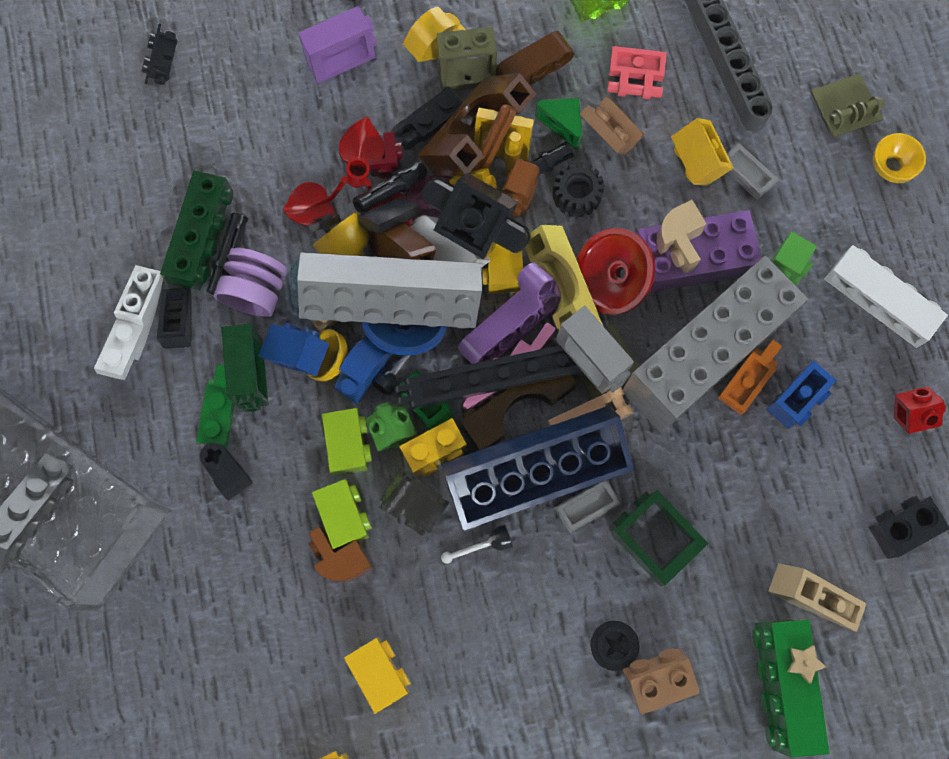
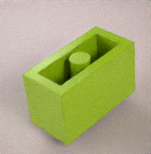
M357 408L323 413L322 419L330 473L333 476L367 471V462H372L370 444L365 445L363 434L368 433L366 416H361Z
M344 479L312 492L332 549L338 551L355 540L360 542L370 538L367 530L372 529L367 513H360L357 502L362 500L355 484L350 486V483Z

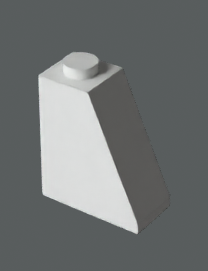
M423 215L416 218L412 222L413 225L410 226L436 247L437 250L433 261L481 263V268L491 261L489 256L482 259L433 231L439 218Z

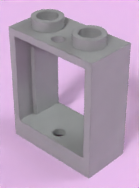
M585 305L561 324L556 341L601 394H604L609 389L615 392L627 381L626 379L631 375L629 369L634 361Z

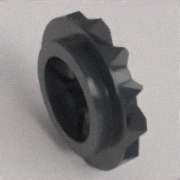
M604 622L594 630L590 640L591 655L601 667L610 671H622V669L629 667L638 657L640 649L638 636L624 622ZM623 635L619 646L625 652V655L614 651L606 656L610 646L606 643L607 641L604 637L615 640Z

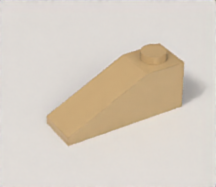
M779 563L768 590L771 594L790 604L855 632L858 630L866 607L865 602L810 571Z

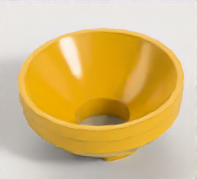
M893 133L884 137L876 145L872 161L875 170L882 178L893 183H905L917 177L924 169L926 154L923 146L912 136ZM889 158L896 159L900 164V170H890L886 165V160Z
M332 329L319 332V339L329 343L317 376L307 374L311 379L324 382L342 372L339 369L349 354L348 346L344 336Z

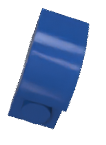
M365 336L353 347L339 369L342 372L334 389L358 404L363 400L373 378L380 371H384L392 353L378 348Z

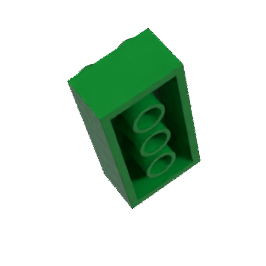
M810 620L755 623L756 629L752 631L754 647L759 650L760 661H757V674L759 679L763 680L764 693L761 694V704L763 711L768 714L769 726H766L765 732L769 746H772V750L791 758L830 754L818 672L815 671L811 684H808L801 674L787 672L793 662L789 648L804 651L813 645Z

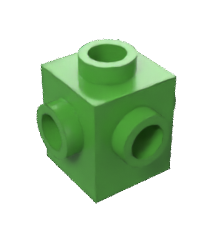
M390 402L382 403L374 408L375 412L365 419L378 451L399 447L417 435L405 405L397 406V404L391 405Z

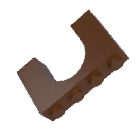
M521 73L485 77L417 156L437 176H463L470 173L484 157L481 150L471 140L475 135L478 108L499 112L501 106L506 104L513 107L517 115L536 96L535 91Z

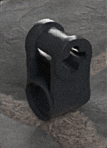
M209 443L202 448L200 461L212 477L216 487L228 501L253 484L242 466L236 462L230 452L221 444ZM215 452L219 454L220 462L218 464L213 462L212 454Z

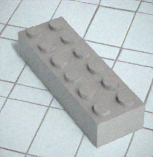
M300 253L297 279L299 319L475 328L482 293L481 263Z

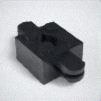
M469 173L463 175L457 180L455 186L442 178H436L427 183L423 188L422 196L424 202L442 212L433 231L478 257L485 259L493 251L496 244L512 253H518L529 243L531 238L530 230L510 218L518 201Z

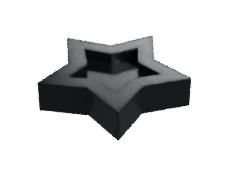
M329 213L323 217L312 219L313 223L308 227L310 232L323 229L325 233H328L332 225L341 222L340 215Z

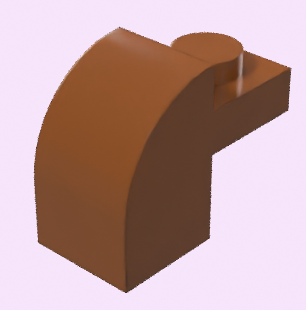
M318 527L309 533L312 541L309 542L311 550L317 558L322 556L324 559L313 567L323 577L337 582H348L359 578L373 569L361 545L356 540L336 552L332 549L324 529Z

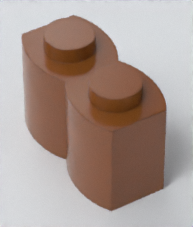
M518 158L514 160L502 189V193L518 201L511 215L513 218L526 216L538 185L537 178L540 173L537 165Z

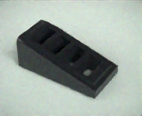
M190 287L162 289L157 340L165 349L190 347L192 338ZM182 300V303L170 304V301ZM181 311V313L170 314V312ZM169 323H180V325H169Z

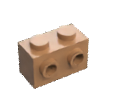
M680 648L663 650L659 653V656L648 660H636L629 667L622 669L632 701L641 715L700 693L690 660Z

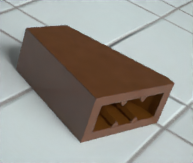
M404 222L380 234L371 231L369 245L376 256L383 258L434 260L437 250L431 242Z

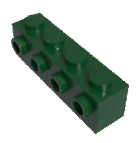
M193 170L160 275L167 283L186 288L190 287L200 291L202 284L207 281L209 277V261L211 256L213 257L217 251L218 243L216 239L219 231H222L225 225L226 217L224 213L227 205H230L233 200V189L226 177Z

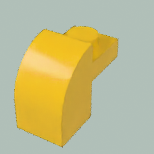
M434 7L425 12L413 24L402 44L418 62L434 60L438 57L437 33L466 29L460 24V20L455 15L444 13L439 7Z

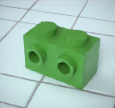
M791 231L775 251L770 261L796 286L813 265L809 259L817 246Z

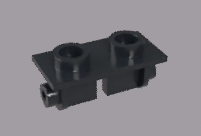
M158 24L156 33L150 32L147 48L152 49L151 57L145 56L141 71L146 73L144 84L148 83L149 78H153L154 82L159 85H165V82L169 80L172 61L162 59V57L173 59L178 40L173 32H160L161 24Z

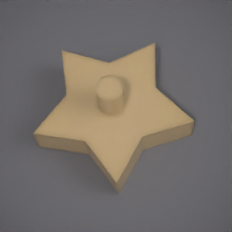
M815 645L810 646L804 651L789 648L793 662L787 672L799 673L808 684H811L815 671L826 667L816 658Z

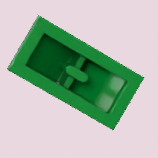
M579 98L540 100L536 104L535 118L577 150L582 138Z

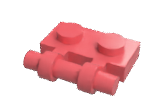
M613 46L609 76L620 78L619 82L608 81L607 92L617 93V96L626 97V94L641 96V99L650 100L651 97L661 98L663 87L653 86V81L663 82L667 52ZM628 79L644 80L643 85L630 84Z

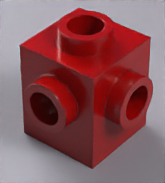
M929 386L895 394L894 419L908 434L942 426L943 413L946 410L945 402Z

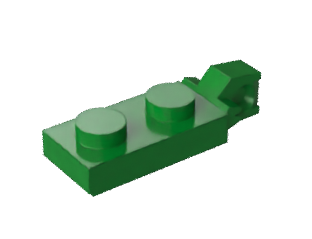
M217 364L214 380L208 379L196 438L197 444L218 443L223 447L228 446L235 404L226 394L224 365Z

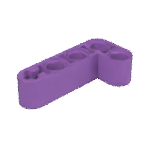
M537 263L528 264L520 272L518 283L521 290L470 332L459 344V352L471 364L501 357L557 308L561 300L557 281Z

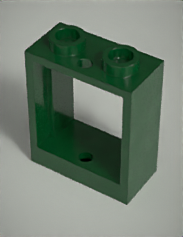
M251 323L221 327L227 397L239 409H243L244 412L259 411L261 406L269 405L265 359L259 357L263 346V339Z
M658 490L651 495L646 491L634 502L637 508L630 515L624 511L612 523L616 528L610 534L661 587L671 581L709 543ZM654 503L690 540L661 569L625 532Z

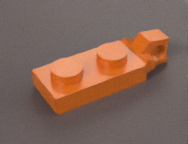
M772 340L763 351L756 348L751 352L718 396V399L739 415L744 414L776 371L778 362L773 360V358L782 346Z

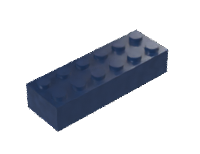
M610 406L441 464L463 530L634 471L620 416Z

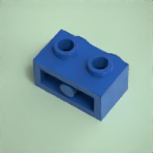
M285 323L283 327L271 324L259 357L284 368L317 376L329 343L319 339L320 333L306 327L301 331L299 327L289 323Z
M812 361L801 370L766 410L787 429L795 424L802 426L812 415L809 410L815 404L820 406L831 395L829 389L837 380L818 363Z

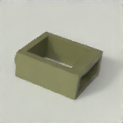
M493 27L437 33L442 91L448 86L453 91L475 89L485 77L496 76L497 50ZM484 55H485V57H483V58H474V59H466V60H457V61H449V62H447V60H450V59H459V58L476 57V56H484ZM470 77L471 80L467 81L465 78Z

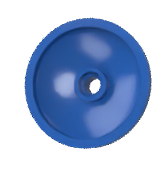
M361 322L365 335L375 346L397 355H416L426 352L442 340L447 330L446 326L430 327L427 325Z

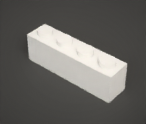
M854 245L842 255L824 278L825 281L916 348L928 342L948 316L937 303L927 300L917 292L914 286L901 281L894 275L891 269L878 264L870 258V255L865 250Z

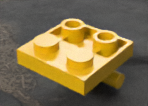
M478 108L474 143L479 149H481L498 114L495 110ZM515 116L495 157L503 158L506 175L509 174L515 159L518 158L526 162L528 160L534 125L533 119Z

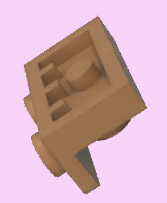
M605 97L596 108L586 106L580 113L616 153L626 155L644 137V133L608 97Z

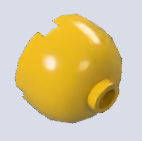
M356 211L312 245L317 253L365 256L362 250L368 245L370 235L368 229L360 226L358 222L359 213Z

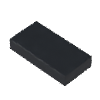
M399 197L358 215V222L360 226L380 234L420 215L419 205Z

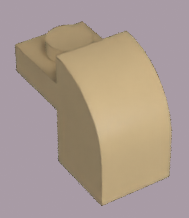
M693 200L672 209L666 215L656 240L659 253L662 254L671 250L670 255L676 267H680L684 274L694 270L701 260L690 240L700 236L707 225Z

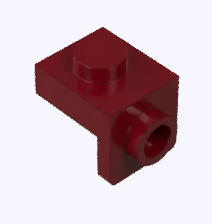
M394 132L383 133L385 158L369 160V167L373 177L389 178L393 172L399 170L398 159L403 158L401 142H396Z

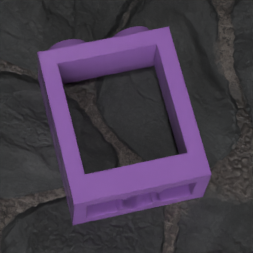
M359 6L298 33L306 62L317 83L376 58L374 46L377 45V42L372 33L374 26L369 15L364 16Z

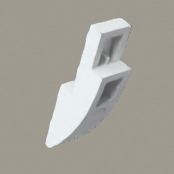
M135 265L114 311L117 319L94 367L97 374L125 380L133 361H139L160 297L163 277L160 275L161 271Z

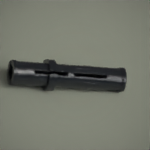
M417 161L406 169L393 172L392 176L387 180L354 197L352 202L355 209L360 214H363L396 193L409 190L413 183L427 177L426 166L421 161Z
M235 212L230 215L218 258L212 264L214 270L206 290L211 295H214L220 275L230 276L223 267L225 259L226 262L229 261L227 257L231 248H239L244 229L248 222V218L245 215Z

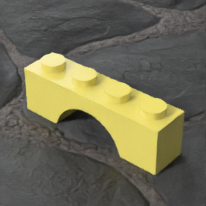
M540 225L530 232L531 238L525 249L530 262L537 263L557 281L561 300L557 311L552 317L558 332L561 324L584 305L602 324L563 226Z

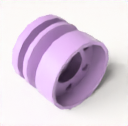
M231 248L227 257L229 261L224 265V270L231 276L220 277L213 296L222 304L240 312L258 317H271L278 301L277 295L271 290H280L282 288V279L286 277L288 272L286 266L260 252L244 248Z

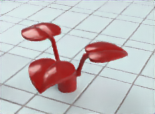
M364 117L354 123L344 133L339 142V155L347 163L346 175L341 178V182L332 194L327 197L326 189L315 182H305L298 185L291 192L287 203L283 207V212L289 219L300 225L309 226L313 223L312 219L323 217L329 213L334 215V208L330 201L334 200L345 184L348 183L354 188L365 186L367 191L372 188L371 181L368 180L369 160L382 159L385 148L382 137L374 128L369 117ZM398 192L395 195L388 198L387 200L374 206L370 210L399 197L405 200L407 199L400 192ZM414 218L404 223H406L410 227L413 225L412 222L414 221Z

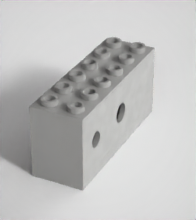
M764 256L633 372L623 388L625 396L660 433H663L776 331L808 298Z

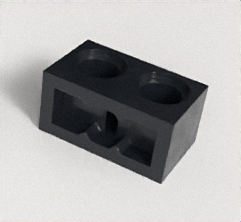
M917 495L900 503L902 509L894 513L890 509L876 516L877 523L868 527L887 559L900 557L949 530L948 523L931 496L919 499ZM917 511L923 515V525H920L916 520ZM892 525L899 531L897 540L890 533Z

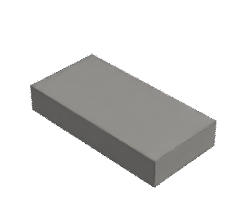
M740 143L727 153L734 167L727 173L757 201L779 181L773 173Z
M605 480L592 485L554 507L570 534L619 506L621 503L608 481Z

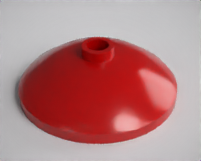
M609 228L596 233L584 244L577 257V263L597 312L610 315L627 313L639 306L652 288L655 278V261L652 251L642 237L630 230ZM624 268L626 273L625 276L621 278L620 272Z

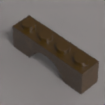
M572 375L509 388L503 393L501 390L496 391L486 399L488 402L480 409L473 407L462 416L464 420L461 421V428L477 451L497 445L505 439L503 420L507 411L515 403L525 399H537L552 406L574 391L577 382Z

